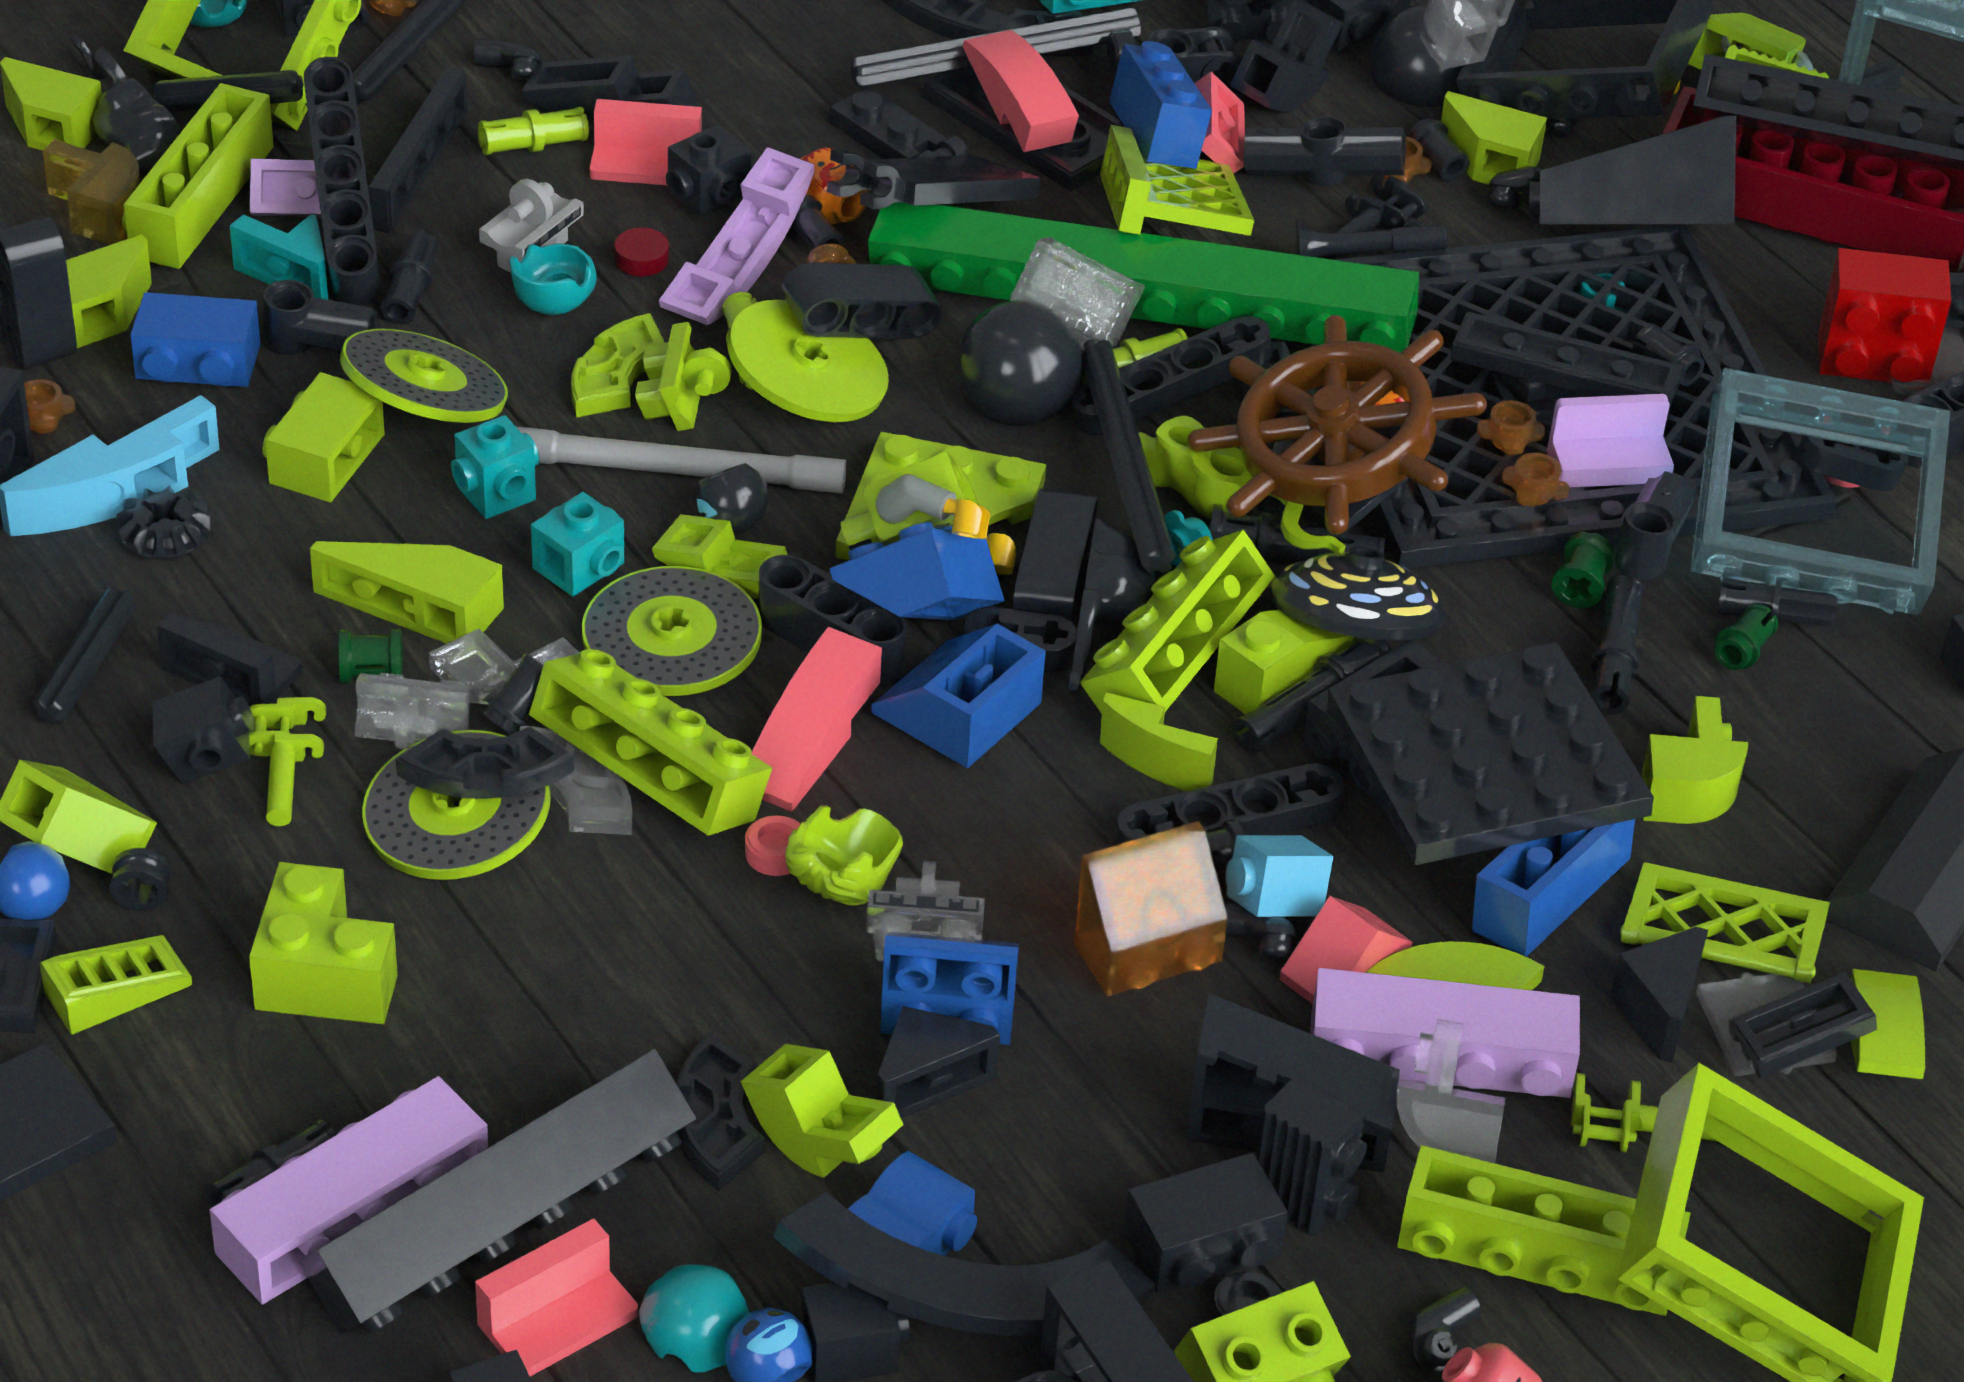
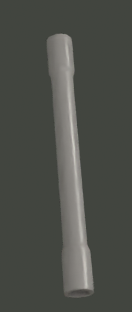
M516 426L521 433H527L531 436L539 453V463L542 464L561 462L709 477L733 466L747 463L756 469L765 482L769 484L787 485L793 489L840 494L844 492L846 478L845 459L806 455L787 457L568 435L561 434L555 430Z

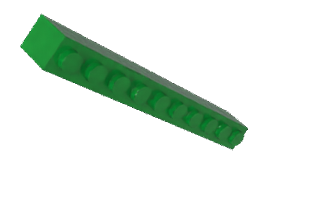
M894 202L890 206L880 209L868 239L870 264L908 265L915 267L920 271L929 288L934 290L1010 301L1027 300L1045 306L1205 329L1214 328L1238 317L1253 316L1261 318L1268 324L1271 338L1316 345L1324 344L1325 320L1329 316L1339 315L1346 322L1347 341L1378 344L1400 353L1409 345L1418 313L1419 272L1145 233H1140L1139 235L1116 229L937 204L913 206L905 202Z

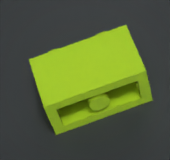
M320 372L305 391H301L296 395L291 409L278 425L271 426L266 433L262 451L263 456L267 458L269 484L332 502L384 436L383 401L370 395L352 381Z

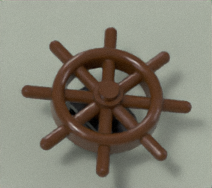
M1332 315L1324 322V344L1295 352L1275 363L1269 369H1265L1244 356L1233 357L1228 365L1230 374L1251 386L1240 405L1237 424L1195 429L1188 435L1187 442L1189 447L1196 452L1234 447L1241 448L1245 466L1252 479L1227 500L1226 508L1230 515L1234 517L1246 515L1271 493L1286 501L1304 505L1301 515L1327 529L1330 533L1337 535L1350 530L1409 478L1433 492L1442 491L1448 484L1446 472L1424 460L1434 442L1437 421L1480 415L1485 411L1487 402L1485 397L1477 392L1432 398L1429 384L1418 367L1442 347L1443 336L1439 331L1433 329L1425 331L1399 353L1378 344L1347 341L1345 320L1339 315ZM1347 381L1365 382L1354 392L1347 389ZM1324 385L1314 396L1307 393L1311 389ZM1390 391H1393L1404 400V402L1375 405ZM1284 406L1299 414V416L1273 419ZM1298 439L1279 456L1265 444Z

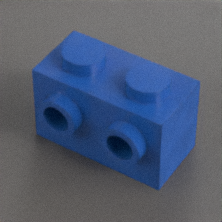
M144 292L131 332L135 378L159 380L162 382L212 384L223 387H248L260 347L257 301Z

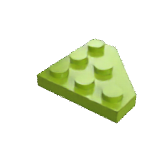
M880 432L845 520L869 511L863 494V489L866 486L934 455L948 451L970 478L979 506L985 507L989 511V525L1007 519L1013 525L1032 518L1039 489L1043 488L1045 483L1046 464L1023 460L1018 457H1008L972 450L962 446H952L916 439L907 435ZM841 528L836 540V558L850 561L848 555L850 549Z

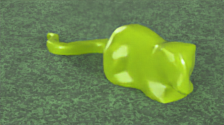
M1179 416L1165 421L1156 431L1157 438L1139 432L1154 486L1170 487L1178 491L1196 512L1206 518L1211 519L1214 504L1223 505L1224 511L1228 512L1226 503L1229 497L1252 479L1245 466L1242 452L1237 447L1196 452L1189 447L1187 442L1188 435L1195 429L1204 428L1200 422L1192 417ZM1271 493L1269 494V496L1278 499L1286 506L1281 519V530L1284 538L1292 546L1301 549L1326 548L1337 553L1344 552L1346 545L1335 537L1311 535L1300 528L1298 521L1304 505L1289 502Z

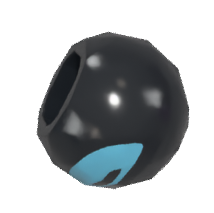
M747 463L733 466L702 479L696 492L698 511L702 517L730 521L734 534L747 532L757 525L765 514L769 502L767 483L760 473Z

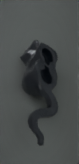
M73 34L70 40L81 53L92 76L98 80L108 77L113 83V86L107 89L100 97L93 117L94 130L106 146L118 150L125 155L127 165L136 179L145 178L182 131L175 118L164 106L154 100L138 81L132 77L127 78L107 50L101 47L92 54L84 41L78 35Z
M1101 518L1095 519L1068 690L1078 691L1082 688L1080 682L1086 674L1094 621L1106 623L1122 621L1132 611L1149 601L1153 596L1151 588L1156 582L1154 572H1147L1141 564L1132 530L1122 532L1108 525Z

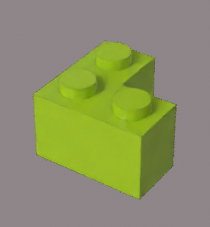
M279 862L249 956L255 1010L384 1024L398 977L394 923L347 918L343 869Z

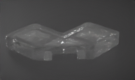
M480 629L474 630L429 652L430 669L464 702L489 704L485 700L488 695L495 697L522 660L520 658L513 662ZM562 637L529 655L544 665L546 661L579 652Z

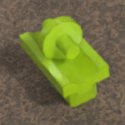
M689 322L673 324L669 342L645 348L643 361L649 380L638 382L635 393L636 401L646 420L671 416L677 431L694 428L700 395L707 396L723 391L728 386L732 373L730 362L714 348L696 351L690 344L692 329Z

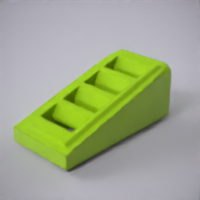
M164 935L63 954L39 963L44 994L71 1035L192 985L191 975ZM158 959L164 971L152 973L147 963ZM134 969L138 976L128 978L125 972ZM110 978L113 980V981H109V982H104V983H103V981H106V980H108V979H110Z

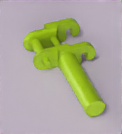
M313 697L277 698V704H256L250 707L255 722L254 731L249 733L250 754L254 756H270L266 819L274 826H285L290 823L292 818L295 762L304 760L306 747L312 748V756L315 758L322 757L324 752V742L320 737L314 734H290L289 729H292L294 725L306 724L308 711H314V719L316 721H323L325 719V704ZM266 729H280V731H266Z
M1575 1074L1571 1126H1573L1572 1133L1579 1135L1580 1147L1586 1146L1588 1138L1619 1142L1620 1151L1626 1153L1628 1143L1636 1142V1130L1653 1132L1658 1107L1640 1105V1081H1631L1628 1100L1624 1102L1622 1110L1591 1106V1097L1585 1093V1074ZM1590 1116L1620 1120V1128L1590 1124ZM1702 1132L1701 1140L1718 1142Z

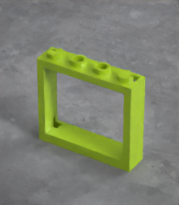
M148 0L123 51L148 69L172 79L223 76L174 55L201 0ZM314 0L280 71L295 70L298 75L302 76L304 81V71L311 62L325 56L337 58L338 46L349 24L358 16L361 0ZM303 86V97L299 101L270 104L272 121L298 131L308 110L305 86Z
M1698 1063L1661 1096L1618 1280L1791 1382H1892L1924 1197ZM1702 1132L1871 1232L1852 1338L1679 1236ZM1871 1210V1211L1875 1212L1876 1214H1878V1215H1880L1881 1217H1883V1219L1878 1218L1877 1216L1873 1215V1214L1870 1213L1869 1211ZM1656 1263L1662 1266L1659 1270H1655L1652 1267ZM1843 1373L1845 1374L1844 1380L1838 1378Z

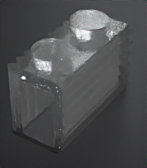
M1045 237L1039 239L1035 244L1034 250L1030 254V258L1010 299L1013 301L1027 300L1037 302L1053 309L1072 327L1082 348H1084L1083 344L1091 338L1096 342L1106 339L1113 348L1117 346L1145 286L1105 266L1103 263L1077 252L1064 243L1058 242L1054 238Z

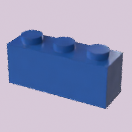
M1145 41L1141 46L1124 44L1109 99L1110 104L1123 125L1132 129L1139 150L1147 162L1196 169L1212 113L1211 107L1170 47L1152 41Z
M1635 819L1509 845L1477 874L1472 931L1507 950L1527 957L1631 858Z

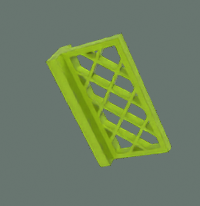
M1116 125L1110 126L1100 177L1119 231L1140 235L1145 216L1251 236L1254 218L1230 165L1199 159L1195 169L1147 162L1139 150L1131 128Z

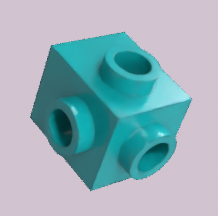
M506 415L454 434L456 459L451 462L453 478L459 490L485 519L536 500L535 466L539 463L537 447L531 436L527 433H521Z
M579 493L564 504L553 508L545 516L531 524L532 568L574 597L601 578L611 575L618 567L624 564V519L619 517L613 509L603 506L586 493Z

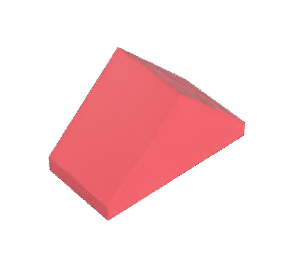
M1329 896L1282 968L1279 980L1313 1004L1318 968L1366 973V971L1386 957L1411 948L1413 942L1366 908Z

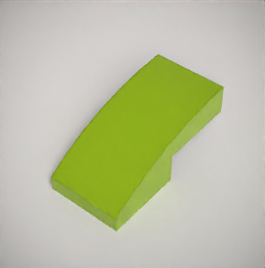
M683 514L679 515L652 548L654 557L667 566L693 567L719 574L739 585L754 599H758L760 566L764 561L773 556L787 555L785 546L735 540L731 522L728 520H714Z
M1106 692L1103 699L1100 744L1139 772L1185 792L1212 785L1218 738L1164 725L1165 707Z
M1853 969L1851 981L1876 1014L1877 1020L1876 1031L1851 1041L1857 1072L1923 1079L1925 1071V1036L1922 1001L1917 976Z

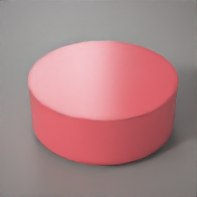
M777 815L763 817L752 823L745 834V857L748 864L756 871L766 875L782 876L791 874L787 868L785 850L788 846V836L791 835L793 830L798 829L800 823L792 818Z

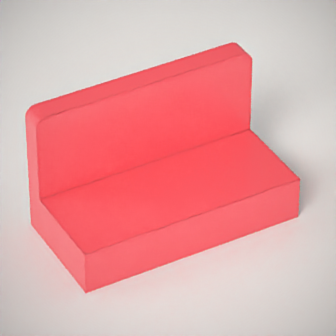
M1210 72L1194 83L1212 109L1201 151L1214 162L1230 165L1234 174L1244 167V103Z
M597 99L594 109L595 146L590 164V178L593 180L667 185V147L702 132V107Z
M594 1218L475 1281L478 1326L501 1354L517 1349L530 1377L638 1317L637 1302L610 1272L609 1235Z

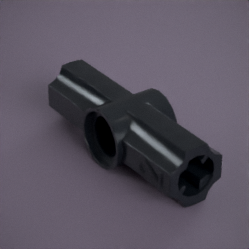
M1335 117L1314 118L1305 122L1301 127H1247L1244 136V168L1247 171V175H1304V179L1308 183L1317 186H1332L1342 183L1349 175H1404L1407 148L1406 132H1404V127H1347L1343 120Z

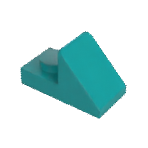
M244 214L230 225L233 266L235 270L269 285L281 280H296L309 286L314 293V297L328 300L325 255L316 214H310L289 233H285Z

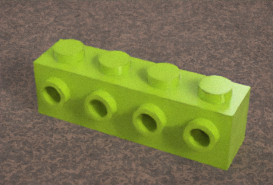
M220 83L124 203L123 231L127 233L128 239L143 234L147 239L149 262L180 269L251 177V159H265L274 145L270 97L268 94Z
M1244 529L1211 540L1209 536H1203L1187 545L1179 555L1182 561L1175 570L1165 574L1154 583L1151 588L1154 595L1149 601L1132 611L1123 620L1122 624L1125 627L1123 632L1117 639L1105 644L1095 653L1093 659L1096 664L1081 680L1080 684L1101 714L1106 692L1163 706L1166 712L1218 648L1220 639L1231 632L1273 580L1275 575Z
M586 649L581 651V653L544 663L529 712L531 717L708 836L755 821L773 767L754 756L749 746L741 741L725 737L707 725L702 715L693 710L681 708L663 696L655 684L634 677L616 665V660L603 651Z
M1421 1145L1407 1193L1398 1248L1417 1252L1429 1258H1441L1480 1268L1495 1275L1511 1276L1554 1287L1562 1292L1577 1293L1623 1305L1632 1310H1644L1666 1316L1668 1310L1618 1280L1636 1199ZM1684 1211L1679 1236L1684 1239L1691 1214ZM1656 1263L1652 1268L1659 1270L1662 1266Z

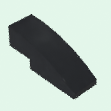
M632 55L540 62L522 89V94L526 101L551 112L582 107L584 114L587 116L588 124L594 125V109L597 99L697 106V101L685 69L638 73Z

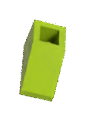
M4 57L0 62L6 107L27 146L76 159L96 136L93 117L102 96L100 81Z
M1450 91L1446 93L1441 122L1448 128V137L1469 157L1467 159L1470 161L1466 173L1473 181L1489 184L1490 180L1497 173L1528 166L1536 167L1540 160L1547 121L1546 117Z
M143 234L66 260L77 348L127 331L141 304L144 292H147L152 284L148 244Z
M19 760L0 800V821L36 843L48 845L56 852L113 874L112 867L116 856L132 848H145L157 824L153 819L63 767L26 760Z

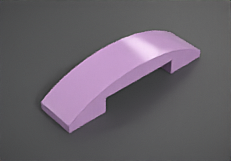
M767 147L741 183L743 199L697 265L685 262L659 299L660 307L705 325H709L724 315L722 308L724 300L733 293L747 292L776 253L807 193L815 172L814 164Z

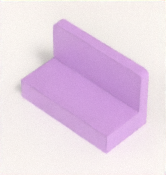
M251 159L250 213L253 216L308 217L314 213L316 217H321L314 160Z
M1665 394L1558 399L1555 404L1547 453L1559 488L1645 484L1648 478L1661 476L1664 471L1673 473L1674 464L1663 437L1670 405Z

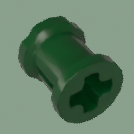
M1579 532L1567 540L1564 547L1565 563L1556 570L1551 584L1553 593L1561 602L1575 608H1589L1601 600L1605 588L1603 576L1613 568L1615 559L1614 546L1608 539L1597 533Z
M391 629L389 635L353 636L350 630H340V683H351L353 677H390L393 683L402 682L403 642L401 629Z

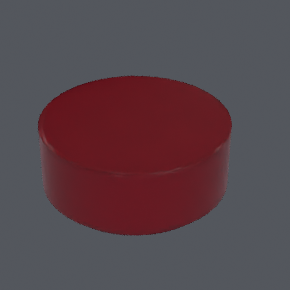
M633 228L624 231L615 240V263L620 270L627 274L639 277L651 276L661 272L668 265L669 242L666 236L657 230Z

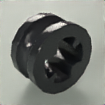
M132 848L116 856L112 867L113 876L109 884L110 895L115 902L125 908L136 911L151 910L163 904L168 895V881L171 876V868L167 859L158 852L146 848Z

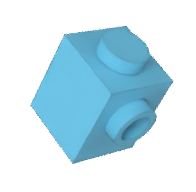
M1237 835L1233 858L1229 861L1226 870L1228 886L1226 895L1257 917L1317 916L1325 904L1333 856L1302 835Z

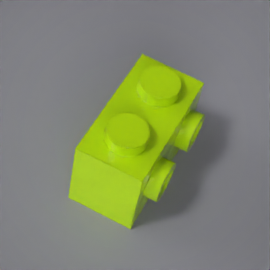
M1314 1281L1192 1327L1174 1350L1176 1357L1194 1382H1335L1333 1377L1351 1357Z

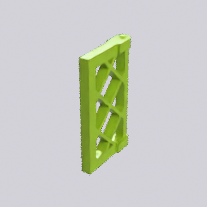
M1644 862L1625 923L1620 929L1621 942L1632 945H1646L1690 929L1678 916L1677 912L1699 905L1712 920L1694 927L1707 929V937L1725 932L1736 944L1731 945L1706 939L1702 958L1794 978V981L1810 984L1811 979L1816 974L1815 962L1830 902ZM1656 888L1683 895L1664 901L1656 892ZM1715 901L1744 907V909L1726 914ZM1778 915L1804 920L1806 923L1789 928ZM1662 918L1673 931L1645 926V924ZM1761 918L1775 934L1753 942L1739 926ZM1787 945L1797 958L1768 952Z

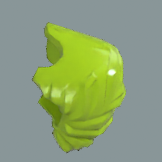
M820 806L806 822H802L798 829L793 830L791 835L788 836L785 858L789 872L798 878L800 884L807 885V888L814 893H821L825 899H831L846 905H861L873 900V894L879 893L903 846L900 831L885 817L872 810L858 809L853 814L841 820L830 818L831 808L829 806Z

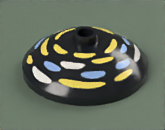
M1351 547L1349 553H1324L1294 563L1276 574L1270 583L1269 598L1283 613L1308 625L1343 635L1376 640H1414L1438 633L1442 630L1445 622L1446 608L1438 595L1405 567L1385 560L1382 552L1368 547Z

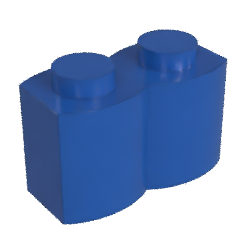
M910 1151L896 1158L880 1175L869 1193L858 1199L848 1208L855 1215L890 1236L945 1256L951 1249L954 1251L961 1250L970 1240L977 1225V1216L974 1214L975 1189Z

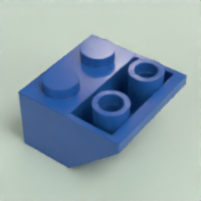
M932 522L916 524L901 530L898 533L900 541L883 547L882 543H871L857 547L848 552L850 561L830 568L834 581L899 617L957 620L969 615L974 610L990 607L1005 601L986 538L982 540L958 536L951 533L952 526L935 529Z
M999 624L947 640L872 704V713L962 766L969 768L1041 704L1045 650Z
M889 932L885 936L880 1033L893 1034L902 1006L994 1026L1000 1034L999 1044L1010 1045L1019 944Z

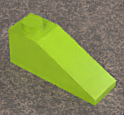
M316 541L310 548L314 593L464 651L469 650L504 609L502 565L451 545Z
M1281 610L1260 612L1220 639L1214 692L1244 714L1252 712L1272 697L1312 673L1318 658L1328 652L1337 654L1350 646L1353 636L1330 632L1308 625L1290 617Z

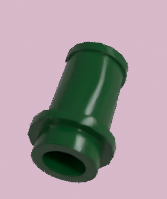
M1762 604L1749 605L1733 626L1723 628L1719 632L1714 644L1715 655L1721 665L1730 670L1750 668L1757 662L1761 646L1778 628L1776 615L1770 617L1764 625L1761 624L1764 617L1771 611L1770 608Z

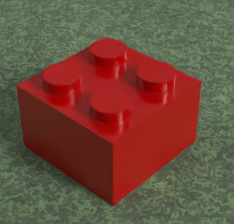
M1838 248L1818 331L1819 374L1929 387L1951 304L1949 260Z

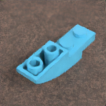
M200 395L108 446L95 435H91L0 484V510L3 530L10 536H20L73 529L115 518L116 514L124 511L125 500L128 498L141 499L145 488L154 493L163 492L170 485L176 493L188 487L186 468L220 450L215 405Z

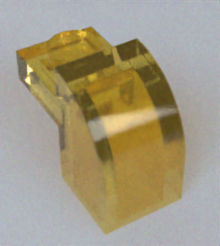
M54 139L43 150L47 189L49 195L68 200L72 233L109 245L128 239L127 233L122 228L124 203L141 183L139 165L135 156L123 146L113 142L100 154Z

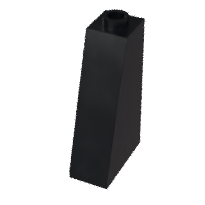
M1723 116L1541 170L1540 181H1530L1529 213H1540V224H1734L1736 116Z

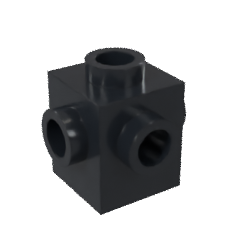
M717 124L667 147L668 172L666 173V184L668 191H670L674 198L685 203L698 215L702 216L742 197L741 183L751 171V149L722 126Z

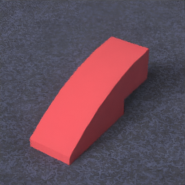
M1012 30L964 40L963 49L1000 125L1010 123L1023 152L1072 142L1079 115L1052 69L1023 37Z
M830 627L825 630L790 680L752 750L754 756L773 767L762 798L763 801L792 812L851 737V719L880 684L882 647Z

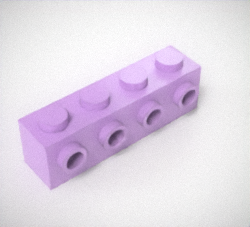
M1318 968L1311 1013L1310 1034L1400 1069L1399 1079L1402 1081H1418L1464 1086L1472 1089L1483 1088L1529 1093L1537 1096L1570 1098L1580 1056V996Z
M437 1076L415 1090L402 1093L393 1103L364 1120L347 1125L336 1136L309 1152L290 1158L278 1170L245 1189H239L230 1193L221 1203L210 1209L215 1254L263 1305L307 1278L298 1263L300 1260L488 1148L487 1124Z

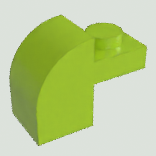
M1695 697L1686 737L1650 734L1641 777L1654 796L1652 816L1643 817V821L1680 824L1701 823L1722 815L1734 803L1747 755L1748 742L1732 741L1731 723H1722L1720 698Z
M784 1044L740 1081L759 1123L772 1142L792 1162L819 1177L824 1178L843 1161L860 1164L874 1157L882 1149V1143L903 1126V1122L893 1102L848 1094L829 1050Z

